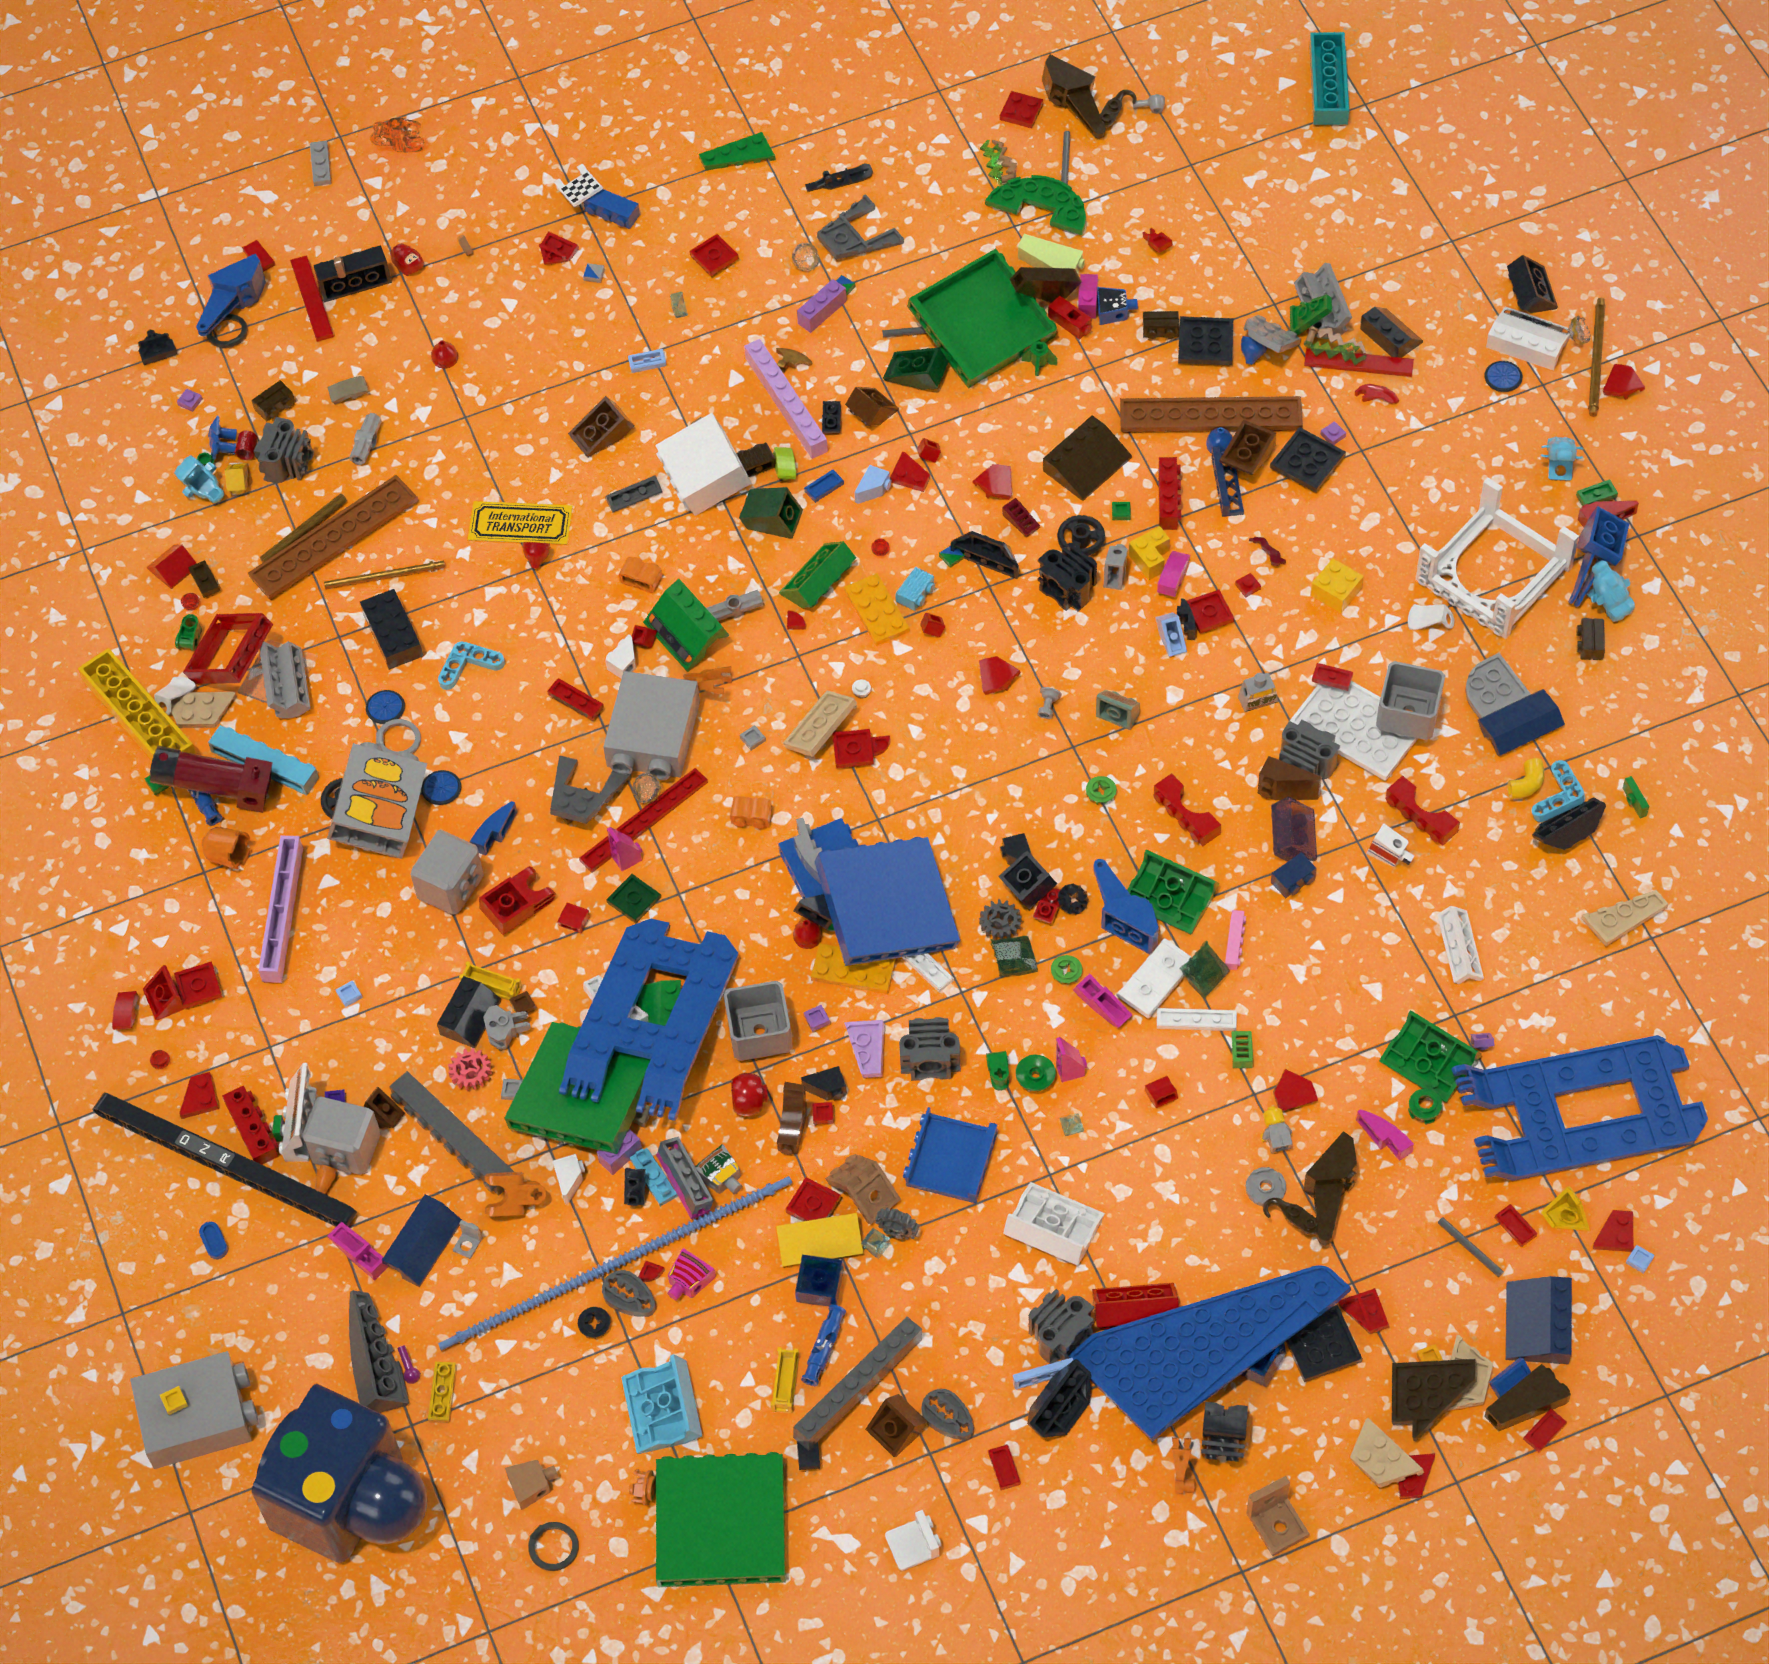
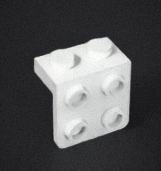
M923 1510L915 1512V1521L885 1533L887 1543L898 1569L901 1571L939 1557L940 1539L937 1534L933 1535L931 1530L933 1523L929 1515L925 1516Z

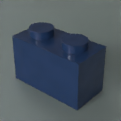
M1301 852L1272 872L1271 884L1287 898L1290 895L1297 894L1304 885L1311 884L1316 878L1317 868Z

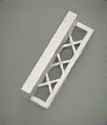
M1449 906L1438 913L1437 917L1453 981L1457 984L1464 982L1468 978L1481 981L1484 979L1467 910Z

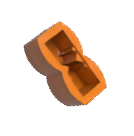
M628 557L619 572V581L621 583L637 587L649 593L654 592L662 577V568L655 563H644L637 557Z
M745 796L733 797L730 813L731 824L737 827L751 825L758 829L769 827L772 811L771 800Z

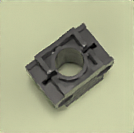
M276 417L273 424H265L263 436L257 443L254 453L258 462H260V472L265 473L263 480L272 483H282L287 479L288 475H290L291 479H294L296 476L297 480L301 481L303 474L307 472L309 460L313 458L314 450L311 447V439H309L306 430H303L301 434L300 429L295 431L291 420Z
M1302 719L1298 725L1289 721L1282 732L1279 760L1319 775L1322 779H1327L1338 766L1337 757L1341 745L1334 743L1335 735L1327 731L1318 730Z
M915 1018L909 1020V1034L904 1035L899 1042L901 1074H911V1081H919L926 1078L951 1079V1072H961L959 1037L949 1032L948 1018Z
M1055 1289L1052 1293L1046 1294L1042 1300L1043 1303L1038 1308L1034 1307L1028 1315L1029 1335L1033 1336L1035 1333V1340L1038 1341L1039 1355L1049 1364L1069 1359L1068 1355L1093 1334L1091 1326L1094 1324V1319L1091 1317V1312L1094 1309L1093 1305L1081 1296H1072L1065 1302V1295L1062 1294L1059 1297V1291Z

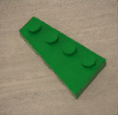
M763 132L699 154V160L705 171L727 168L731 164L740 166L744 165L745 162L754 161V163H760L761 160L769 159V161L776 160L775 154Z

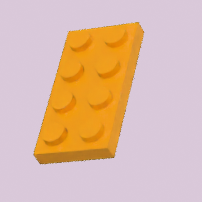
M878 573L844 587L846 595L876 646L910 632L908 624Z
M819 943L811 981L888 994L896 958L845 966L840 947Z

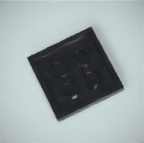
M1180 316L1178 363L1232 365L1234 318Z
M1299 427L1270 463V468L1317 493L1346 456V451Z
M1338 1305L1331 1307L1286 1340L1304 1382L1358 1364L1363 1360Z

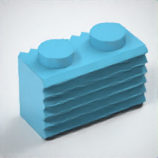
M915 567L895 593L896 602L916 611L918 606L921 607L924 604L926 595L933 592L935 588L934 576Z

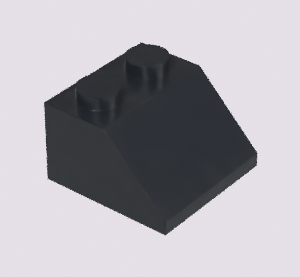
M1028 851L1024 852L998 876L1028 910L1058 884Z

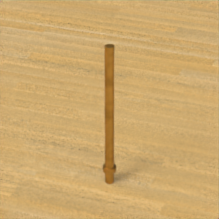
M444 560L438 562L429 561V563L324 581V586L327 589L429 570L434 572L435 569L445 568Z

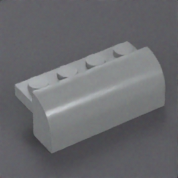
M1325 262L1315 274L1303 272L1294 282L1301 302L1305 301L1308 303L1313 298L1326 294L1332 297V312L1312 325V327L1317 329L1332 327L1333 335L1340 333V335L1344 334L1347 331L1345 325L1352 319V316L1331 264ZM1326 334L1322 339H1329L1328 335Z
M289 641L278 648L263 642L260 647V657L268 707L274 709L276 717L293 718L305 713L310 709L301 647Z

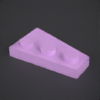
M884 1021L844 1022L862 1077H882Z

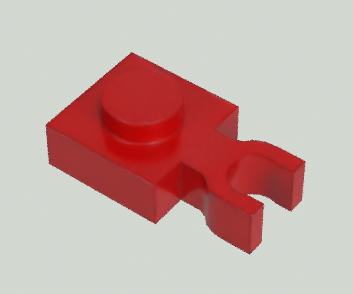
M1152 227L1150 228V234H1147L1145 231L1142 232L1143 238L1148 241V245L1158 253L1173 246L1172 239L1162 232L1159 234L1155 233Z

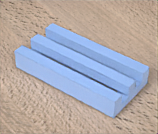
M663 349L628 356L631 373L666 366Z

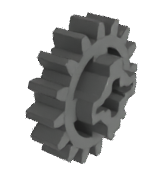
M998 899V904L991 901L990 907L985 905L984 911L980 912L979 924L981 925V931H986L987 937L993 935V940L996 937H1000V940L1003 941L1004 936L1011 939V933L1016 935L1017 929L1021 928L1022 916H1020V910H1015V904L1009 906L1008 900L1004 904L1001 903L1000 899Z
M881 1209L875 1218V1223L879 1225V1228H882L886 1234L895 1236L897 1239H903V1237L907 1240L909 1238L914 1239L919 1230V1224L916 1223V1220L911 1219L908 1213H903L898 1209Z

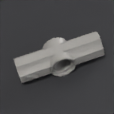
M375 413L366 415L361 429L356 431L354 447L350 454V461L356 465L364 464L370 449L376 445L377 432L382 420Z
M757 589L741 596L730 595L724 602L712 605L706 609L717 621L729 617L736 619L741 617L743 612L762 606L763 601Z

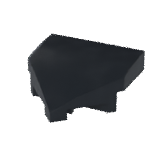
M149 329L146 338L138 342V351L143 365L178 355L173 340L170 339L168 333L158 334L154 330Z

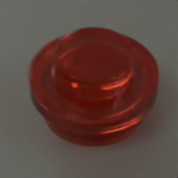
M879 538L872 543L871 550L877 556H884L889 552L890 546L885 539Z
M187 593L181 598L182 607L189 611L195 610L200 602L199 597L195 593Z
M163 1050L154 1051L150 1057V1064L155 1069H163L170 1062L168 1053Z

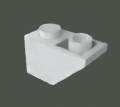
M629 634L625 639L620 640L618 646L613 652H609L605 659L607 670L621 679L623 671L633 672L636 669L632 636Z

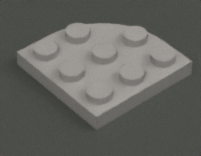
M1260 315L1248 318L1243 327L1244 331L1248 330V336L1278 353L1298 346L1301 338L1297 337L1295 332L1285 331L1281 329L1279 324L1269 323L1265 317Z
M1500 653L1478 663L1469 673L1465 688L1467 701L1479 719L1530 695V692Z

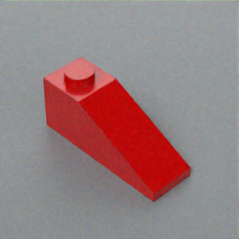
M1636 500L1602 501L1586 504L1580 508L1577 520L1584 528L1597 506L1624 520L1637 513L1639 503Z

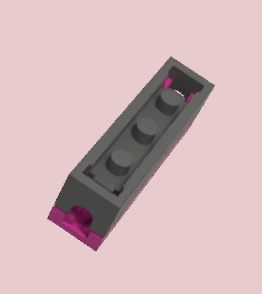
M679 1136L661 1141L656 1156L690 1219L703 1216L705 1213L709 1214L713 1198Z

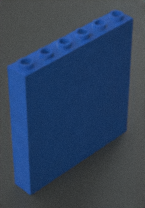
M914 837L904 841L898 839L890 843L878 842L875 845L869 846L862 844L855 848L843 847L834 851L823 850L818 853L814 862L845 966L952 950L957 947L960 938L928 837Z

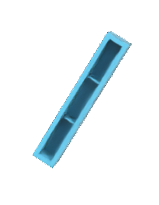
M220 725L208 741L212 753L232 762L245 764L246 757L273 762L271 780L304 795H308L319 779L317 770L312 764H305L294 756H287L281 750L272 749L261 741H254L248 735H241L230 727L226 728Z

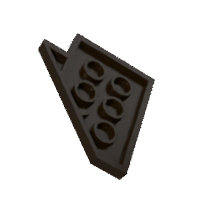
M1476 1359L1392 1363V1424H1412V1438L1414 1441H1417L1477 1382Z

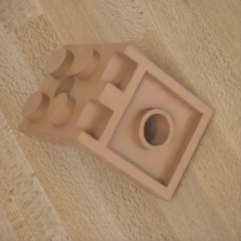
M858 1154L847 1157L840 1167L834 1168L830 1175L825 1178L829 1185L847 1191L868 1224L876 1221L875 1218L878 1211L881 1209L885 1210L886 1208L890 1209L901 1200L878 1162ZM874 1190H876L878 1196L874 1201H872L870 1195Z
M1286 1476L1248 1495L1246 1514L1272 1556L1303 1541L1310 1535L1288 1500L1290 1482ZM1276 1523H1283L1286 1526V1530L1278 1532L1275 1530L1274 1525Z

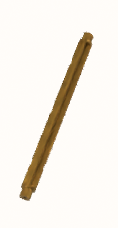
M1602 297L1598 298L1595 304L1588 405L1589 415L1592 417L1597 416V411L1599 410L1601 356L1606 308L1605 299Z

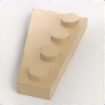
M1657 890L1633 897L1632 900L1621 901L1614 906L1603 907L1590 914L1589 912L1582 914L1581 919L1601 942L1608 946L1668 908V903Z

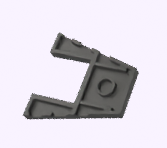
M866 194L862 196L859 202H854L849 210L839 214V218L834 222H829L817 232L819 241L836 260L904 244V238L895 227L865 241L849 223L875 210V204Z
M560 755L550 808L551 815L587 824L601 810V806L604 803H608L611 800V796L615 792L618 793L626 781L629 782L631 780V774H619L612 770L600 793L569 786L567 783L578 765V760Z

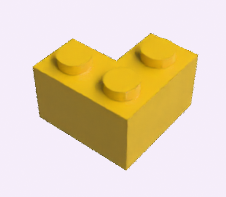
M1158 526L1129 542L1128 555L1148 581L1162 574L1165 559L1161 555L1169 552L1170 538Z

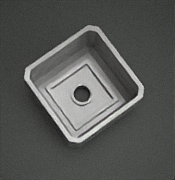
M1397 661L1391 662L1388 665L1376 721L1378 729L1424 740L1432 738L1442 698L1445 674L1440 670Z
M440 829L413 866L410 875L417 899L454 915L461 911L480 883L484 873L477 846Z
M771 981L726 990L724 1001L734 1058L739 1061L788 1053L793 1048L782 983ZM757 1028H763L765 1030V1032L760 1035L756 1034L754 1031Z
M320 1096L316 1098L302 1137L313 1163L360 1175L368 1169L381 1132L374 1111L371 1109Z

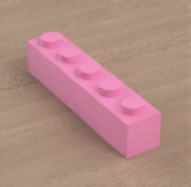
M1232 910L1225 969L1237 970V966H1240L1241 959L1238 957L1242 953L1240 944L1243 945L1241 934H1244L1245 929L1242 926L1246 922L1244 911Z

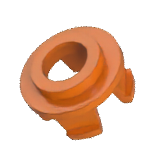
M636 1469L633 1475L639 1476V1478H637V1483L630 1484L629 1494L638 1497L631 1499V1502L649 1505L656 1493V1476H654L652 1470L644 1472Z

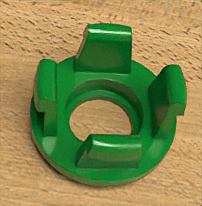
M1419 1089L1409 1098L1408 1112L1412 1119L1417 1117L1424 1120V1124H1431L1441 1112L1442 1100L1433 1090ZM1428 1097L1433 1101L1432 1107L1422 1108L1418 1101Z

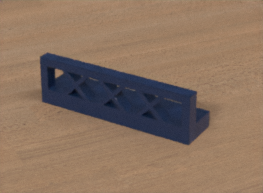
M1219 446L1212 447L1211 459L1222 517L1244 515L1237 471L1235 468L1226 467L1219 462L1223 454L1220 453ZM1226 473L1233 476L1230 481L1225 479ZM1229 487L1236 491L1233 496H1230L1227 492ZM1232 502L1239 506V509L1230 510V504Z

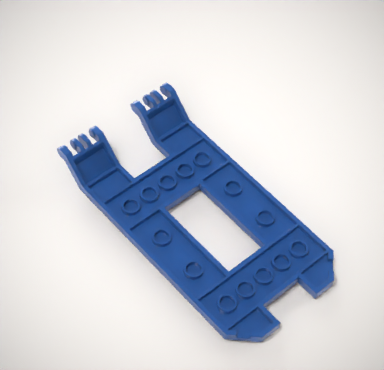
M651 918L626 927L570 1049L559 1094L566 1095L570 1084L575 1085L572 1097L577 1098L581 1091L580 1099L585 1100L589 1089H594L591 1100L598 1103L602 1096L608 1065L614 1051L651 1059L645 1072L636 1112L644 1113L646 1103L649 1102L652 1103L649 1115L654 1116L658 1105H660L657 1117L662 1118L665 1108L670 1107L672 1109L669 1112L668 1119L676 1121L686 1080L738 960V952L726 935L707 931L702 943L697 944L667 937L670 923ZM652 968L687 976L666 1026L630 1018Z
M1655 1035L1486 1070L1466 1064L1452 1067L1454 1076L1467 1075V1077L1456 1079V1085L1459 1086L1458 1092L1461 1094L1466 1092L1473 1093L1461 1098L1464 1106L1474 1104L1487 1109H1495L1514 1105L1524 1135L1522 1138L1506 1141L1485 1135L1474 1139L1476 1147L1485 1145L1490 1147L1478 1151L1481 1164H1495V1166L1487 1167L1483 1170L1485 1177L1497 1176L1515 1181L1693 1145L1705 1127L1708 1117L1702 1101L1682 1105L1672 1073L1689 1070L1690 1067L1684 1048L1678 1045L1674 1046L1665 1041V1038ZM1631 1081L1641 1114L1565 1129L1555 1096Z

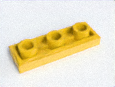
M435 1361L428 1422L430 1423L450 1422L456 1362Z

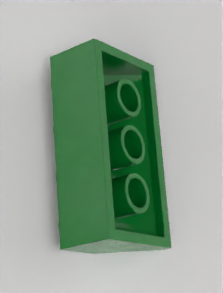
M844 541L824 543L779 593L801 608H812L818 603V599L830 590L829 587L841 578V574L853 565L852 562L857 557Z

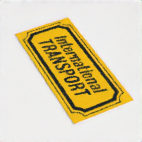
M474 501L468 540L567 544L573 505Z

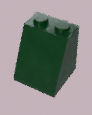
M787 487L750 489L739 519L748 530L793 539L803 509Z

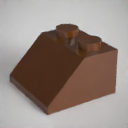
M855 387L845 403L850 409L849 411L859 416L867 426H879L899 410V407L881 392L871 387Z
M900 1394L884 1400L865 1430L893 1457H897L919 1436L928 1421Z

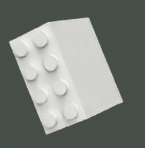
M713 413L656 444L659 451L656 455L660 462L663 463V468L670 477L672 486L677 490L679 500L684 504L687 511L691 510L695 516L752 484L724 429Z

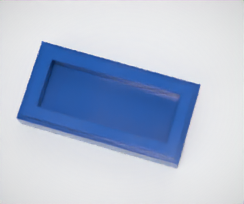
M832 469L804 487V492L816 503L844 485V480Z
M1519 1357L1489 1381L1499 1399L1530 1374L1531 1371L1524 1358Z

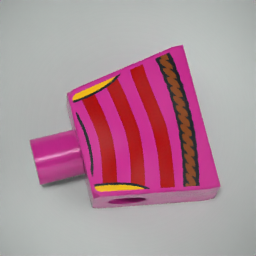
M683 1248L668 1273V1280L672 1287L667 1294L676 1301L682 1293L690 1298L695 1297L715 1279V1269Z

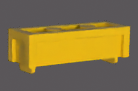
M468 961L465 964L466 968L463 974L459 976L460 981L463 976L483 983L497 996L510 1001V998L517 996L522 988L521 979H513L472 965Z
M778 1347L771 1411L792 1413L799 1349L785 1350L782 1347Z

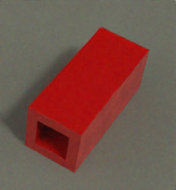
M1059 296L1048 305V317L1080 340L1084 335L1086 336L1090 333L1092 318L1063 297Z

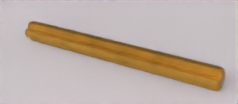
M342 493L337 495L261 555V562H265L306 535L347 502L346 497Z

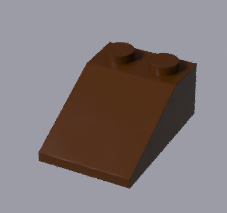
M605 396L568 434L587 457H590L621 440L635 425L614 401Z
M1243 420L1219 462L1253 475L1269 458L1276 446V432Z
M1268 756L1259 773L1257 794L1272 800H1318L1322 777Z

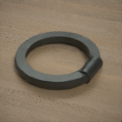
M228 314L222 321L233 320L238 322L242 326L240 334L229 341H219L212 336L211 331L206 336L211 344L220 348H231L244 340L248 331L247 323L243 318L234 314Z
M548 1522L539 1525L529 1536L528 1551L530 1558L541 1569L548 1571L564 1569L577 1556L579 1549L578 1538L575 1532L564 1523ZM551 1529L564 1531L572 1541L571 1553L564 1561L557 1564H549L542 1561L535 1552L536 1541L545 1531Z

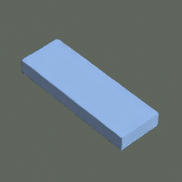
M1073 1358L1013 1374L1014 1388L1017 1390L1051 1380L1056 1373L1071 1363Z

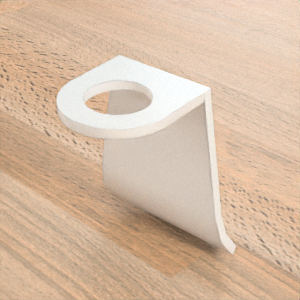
M1414 604L1408 614L1409 630L1422 629L1442 622L1448 629L1454 626L1453 613L1445 604L1428 606ZM1447 614L1450 616L1451 619L1450 624H1448L1446 620Z
M173 677L167 686L154 694L155 701L158 705L160 702L165 703L167 707L165 713L169 715L171 713V700L190 693L195 689L196 684L185 677Z

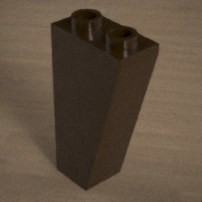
M1020 267L1010 278L1017 293L1052 303L1059 296L1066 299L1082 283L1078 273L1073 268Z
M1541 1364L1487 1407L1484 1417L1499 1432L1544 1414L1550 1409L1553 1410L1566 1405L1569 1402L1571 1393L1564 1383H1560L1555 1378L1556 1376L1550 1368H1546Z

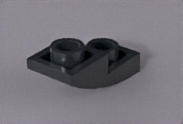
M823 401L822 433H840L841 401Z
M1181 598V605L1177 606V615L1180 617V623L1184 624V633H1187V640H1195L1193 612L1188 602Z
M796 1441L799 1470L820 1469L818 1442L808 1451Z

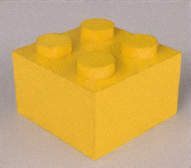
M1332 558L1312 582L1310 596L1342 613L1362 589L1364 576Z

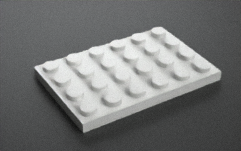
M1351 681L1348 691L1318 684L1290 719L1291 722L1297 725L1302 719L1318 730L1327 731L1335 735L1334 743L1341 745L1338 750L1339 755L1384 781L1387 780L1418 739L1379 730L1376 726L1380 697Z

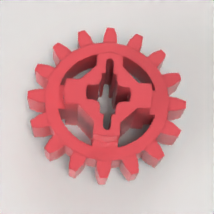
M465 1048L463 1054L457 1052V1058H451L452 1064H448L450 1070L448 1073L452 1083H457L458 1088L464 1085L466 1090L470 1086L476 1090V1085L484 1086L483 1080L489 1081L488 1075L492 1074L491 1062L488 1061L487 1054H482V1050L475 1053L474 1048L470 1052H467ZM457 1069L460 1070V1076L457 1074Z

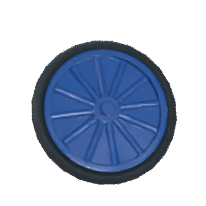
M1496 361L1486 368L1484 378L1492 389L1499 392H1509L1519 387L1523 375L1520 368L1514 363Z
M392 690L378 691L367 700L366 714L372 721L379 724L399 719L405 710L404 699L399 693Z
M438 770L432 772L424 779L421 792L429 803L445 805L458 797L461 791V782L453 772Z

